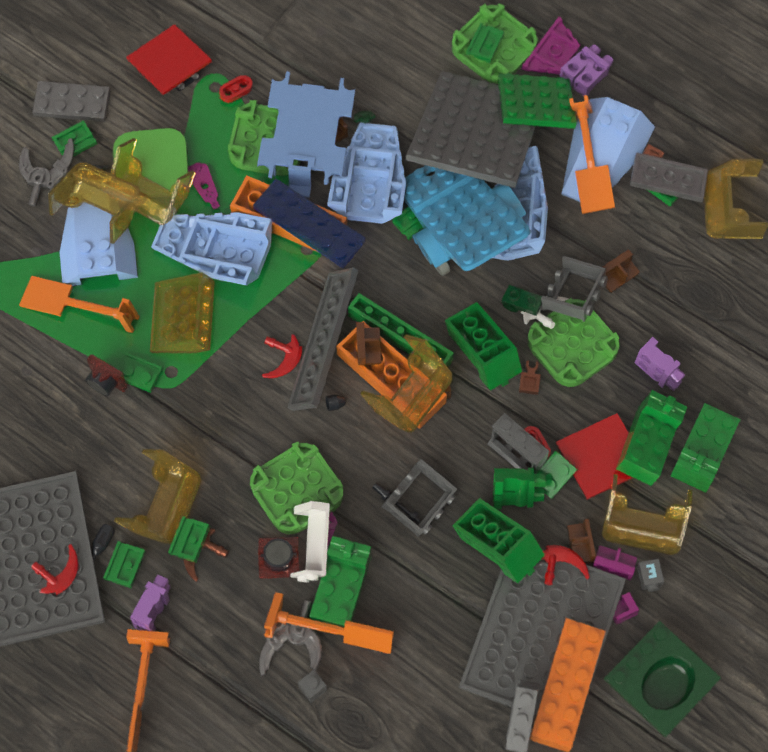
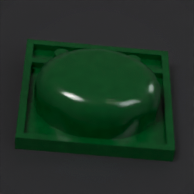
M661 621L604 678L620 696L665 738L721 679L714 670Z

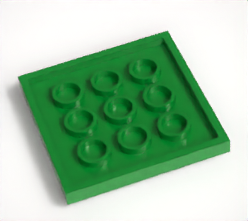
M499 73L498 86L503 123L576 128V115L570 106L569 100L573 98L569 79Z

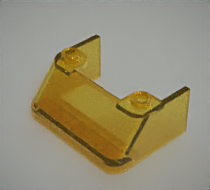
M133 138L117 147L106 186L107 193L111 198L157 224L164 225L173 218L188 197L195 171L192 170L179 177L176 183L172 185L170 191L141 175L142 163L138 158L132 156L137 139Z
M732 159L708 170L704 202L706 232L710 237L734 239L763 238L768 222H749V216L745 210L733 208L731 177L758 176L763 159Z
M78 163L48 193L49 214L53 216L63 205L70 208H77L83 202L93 205L114 215L109 222L110 243L114 244L130 226L140 199V189L138 186L88 163Z
M405 335V340L413 349L408 357V366L412 370L409 377L391 399L385 395H375L366 391H361L360 394L377 414L402 431L410 433L419 426L452 381V373L427 340Z
M143 449L142 453L155 461L152 475L160 482L147 517L144 515H135L133 518L115 517L114 521L137 535L165 544H172L182 516L188 517L201 483V477L197 471L165 450Z
M614 474L603 523V538L609 542L671 555L678 553L682 546L692 508V490L688 489L684 506L677 504L669 506L665 516L627 508V497L622 493L616 492L618 475Z

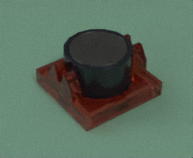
M90 354L87 362L91 372L85 379L87 384L105 396H109L114 388L124 393L127 389V384L123 372Z
M298 537L259 538L258 562L260 579L290 578L291 573L299 572Z

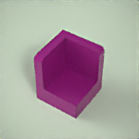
M630 592L622 595V599L618 601L613 616L616 625L638 615L639 609Z

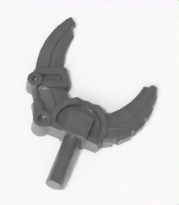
M72 138L65 145L61 160H57L52 165L53 169L50 171L43 167L33 168L29 158V149L27 147L23 148L19 158V169L27 183L34 186L29 200L30 206H36L41 187L55 191L60 179L63 176H69V166L74 155Z
M304 600L300 617H308L312 602ZM279 623L276 626L273 637H266L267 641L262 649L259 663L261 676L265 675L266 670L269 669L270 660L274 652H278L287 640L296 645L306 644L310 653V668H313L312 670L315 671L317 670L322 656V645L313 629L289 623Z

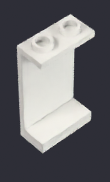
M310 501L294 506V514L308 516L305 570L290 574L291 578H298V582H309L310 580H318V577L326 576L330 503Z

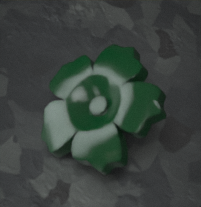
M368 110L360 111L354 115V122L369 123V119L375 118V114Z

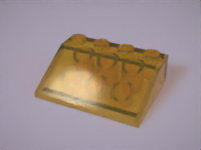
M201 272L155 282L150 342L151 353H199L210 350L215 284L213 279Z

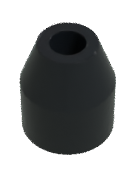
M329 395L325 398L328 411L338 410L346 404L344 396Z

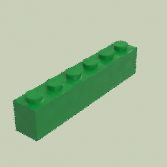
M358 293L348 306V316L356 322L364 321L371 328H379L380 336L419 362L426 359L444 372L453 362L454 352L362 294Z

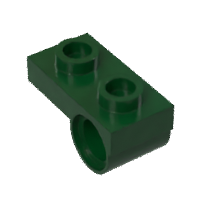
M511 285L508 286L501 300L503 307L511 312L521 310L537 316L542 306V296Z

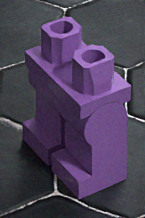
M595 44L589 48L585 46L582 51L561 68L559 78L569 79L571 87L573 86V89L584 97L589 95L592 88L608 75L613 58L609 55H605L603 58L599 57L598 55L601 50Z
M652 337L640 349L634 363L652 379L659 382L658 385L661 388L667 385L674 391L685 377V374L679 369L681 363L677 360L674 362L670 355L664 354L658 349V341Z
M157 575L153 583L148 582L145 586L146 590L130 617L135 629L143 631L156 630L154 620L163 611L164 604L167 605L170 600L168 592L171 587L168 584V579Z

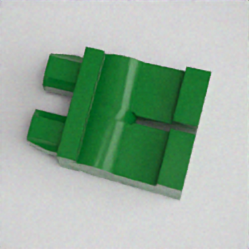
M494 468V508L502 509L503 505H515L518 507L527 505V508L533 507L534 502L544 501V488L535 487H545V474H534V468H528V470Z

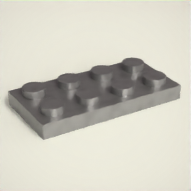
M38 81L32 113L34 116L105 122L110 88L105 86Z
M636 152L630 186L702 203L708 169Z

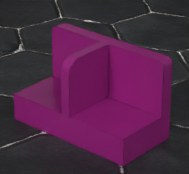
M599 546L593 567L631 580L637 557L622 553L621 548H618L616 551Z

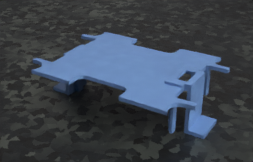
M286 71L284 80L274 81L272 79L268 107L276 108L279 111L276 130L273 138H262L257 167L261 165L266 166L269 169L268 178L276 177V165L288 167V193L298 197L310 198L311 170L324 171V185L330 183L331 175L337 174L342 177L346 148L337 147L335 140L339 118L343 116L351 117L355 89L347 90L343 85L344 78H340L339 90L324 89V86L303 84L302 86L288 84L290 72ZM293 161H308V166H295Z

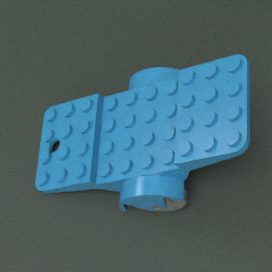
M427 165L416 169L412 174L405 177L404 201L424 228L413 235L414 242L418 244L430 265L433 264L441 276L450 272L448 260L452 259L462 270L469 271L522 241L531 233L529 226L522 219L526 212L509 186L499 184L491 189L482 179ZM435 172L433 175L427 176L429 173Z

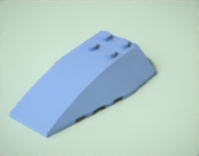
M609 97L589 99L593 113L588 114L589 118L587 120L595 167L608 165L613 188L622 176L631 169L636 152L643 153L655 126L640 110ZM578 120L573 132L562 195L580 202L575 171L584 170L588 167L580 120Z
M360 122L354 133L351 143L346 149L342 177L337 174L332 176L328 198V207L336 213L347 217V220L383 224L402 214L406 180L396 126Z
M537 146L529 147L516 187H510L526 212L522 219L529 226L531 233L522 241L493 257L494 259L509 261L538 254L544 245L548 205Z
M109 180L72 184L60 248L62 283L72 286L82 285L81 278L117 274L119 280L138 278L135 245Z
M233 212L231 215H223V213H215L214 215L197 214L196 216H189L188 214L164 215L151 248L212 279L247 286L259 278L271 247L272 219Z

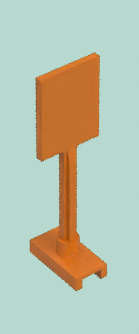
M588 95L584 96L585 101L577 103L571 98L569 99L570 106L575 111V115L578 116L581 124L588 167L584 170L575 171L582 214L615 208L608 165L595 167L587 120L589 118L588 114L593 113Z
M31 276L19 304L23 308L60 317L66 305L113 316L115 319H119L126 332L130 333L134 332V328L131 325L133 319L139 320L140 317L128 299L122 298L119 308L69 297L73 289L72 285Z
M275 592L264 626L266 628L265 637H273L277 623H289L332 634H340L344 636L343 643L391 654L393 631L345 621V627H340L330 623L291 615L289 612L282 611L283 594Z
M130 629L127 631L128 643L141 645L140 651L142 652L127 752H137L142 719L141 707L144 702L150 654L153 653V646L169 647L170 638H168V632Z

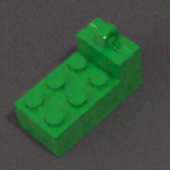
M478 302L445 320L449 336L478 369L481 381L490 391L499 385L504 387L509 384V379L522 372L516 346Z
M652 390L636 411L616 470L652 486L661 475L675 431L683 421L687 406L675 401V397L670 395L666 397Z
M704 403L672 471L671 477L706 493L741 419Z
M480 498L452 525L461 540L499 565L503 573L517 584L527 574L531 576L535 572L533 567L545 556L529 530Z
M332 536L327 552L326 576L321 577L310 613V619L340 627H345V621H353L371 561V546Z

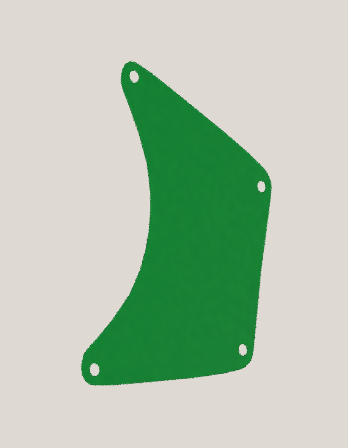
M209 74L203 77L195 86L184 137L188 149V168L195 163L207 164L218 193L216 200L220 207L214 210L210 203L205 202L191 181H189V188H186L177 199L172 200V197L149 198L136 212L125 219L135 245L138 278L119 280L117 274L81 278L82 285L73 286L69 296L70 298L112 308H119L122 298L130 300L140 316L139 320L133 319L131 323L134 332H126L119 319H115L113 316L66 305L60 317L19 306L31 276L62 283L60 251L38 257L0 262V310L117 371L126 359L127 353L160 365L163 370L160 372L154 387L174 388L191 376L249 319L311 267L322 254L313 250L312 254L304 255L301 252L302 245L272 233L271 247L259 278L246 286L212 279L151 248L164 215L188 214L189 216H196L197 214L214 215L215 213L231 215L230 204L246 176L288 193L289 175H276V177L268 178L269 174L242 170L231 163L228 154V144L230 143L235 122V112L238 107H242L245 103L241 98L230 103L222 101L219 92H211L209 86L213 82H218L222 86L229 81L221 74ZM203 184L202 188L207 189L208 185ZM169 366L176 367L178 369L177 376L168 378L165 375L166 368Z

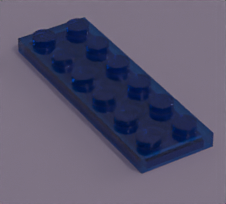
M278 179L271 183L253 205V209L272 219L274 223L343 269L366 242L365 237Z

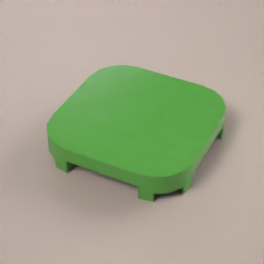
M500 3L498 5L486 6L484 4L481 6L480 11L459 31H455L452 39V51L456 58L484 80L498 84L499 73L514 75L537 46L536 31L532 27L528 29L505 11V6ZM480 23H483L484 26H491L504 31V36L491 63L477 59L471 54H466Z
M250 100V103L237 108L232 135L228 144L229 159L235 167L242 170L269 174V169L266 166L261 165L257 167L262 138L271 139L275 135L278 109L257 104V100ZM294 160L293 165L299 166L301 160ZM276 165V175H289L288 167Z
M165 128L131 131L117 138L113 147L114 182L117 192L122 198L128 200L129 203H136L137 199L172 197L173 200L179 198V195L186 188H189L188 149L182 133L175 129Z
M570 298L565 300V302L583 307L586 300H572ZM594 310L591 316H587L585 322L581 319L553 311L546 317L551 318L555 322L554 328L550 329L545 327L542 322L536 323L535 321L530 328L527 338L528 347L534 356L558 383L567 387H576L584 383L616 358L620 347L617 333H613Z
M299 441L293 443L292 447L261 467L259 465L256 466L250 477V487L254 497L273 525L285 534H297L308 528V516L294 514V506L310 501L330 503V513L335 511L343 501V485L341 481L338 480L314 444L299 443Z

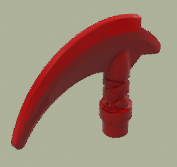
M292 334L291 342L288 344H283L275 338L266 337L264 343L272 348L275 347L284 351L285 358L278 368L269 373L262 374V377H282L291 372L299 363L302 355V346H299L294 334Z
M71 544L68 545V563L57 576L54 577L37 561L31 566L35 573L41 575L47 581V586L40 589V593L50 594L56 592V595L65 591L74 581L78 571V558Z
M546 546V550L543 551L545 556L542 558L548 563L547 572L544 577L546 585H553L556 562H567L574 565L583 573L586 579H589L587 566L576 552L564 546Z

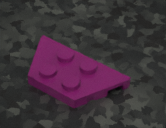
M561 17L556 19L522 65L523 70L560 74L561 68L576 55L580 49V44L573 38L569 28L566 29Z

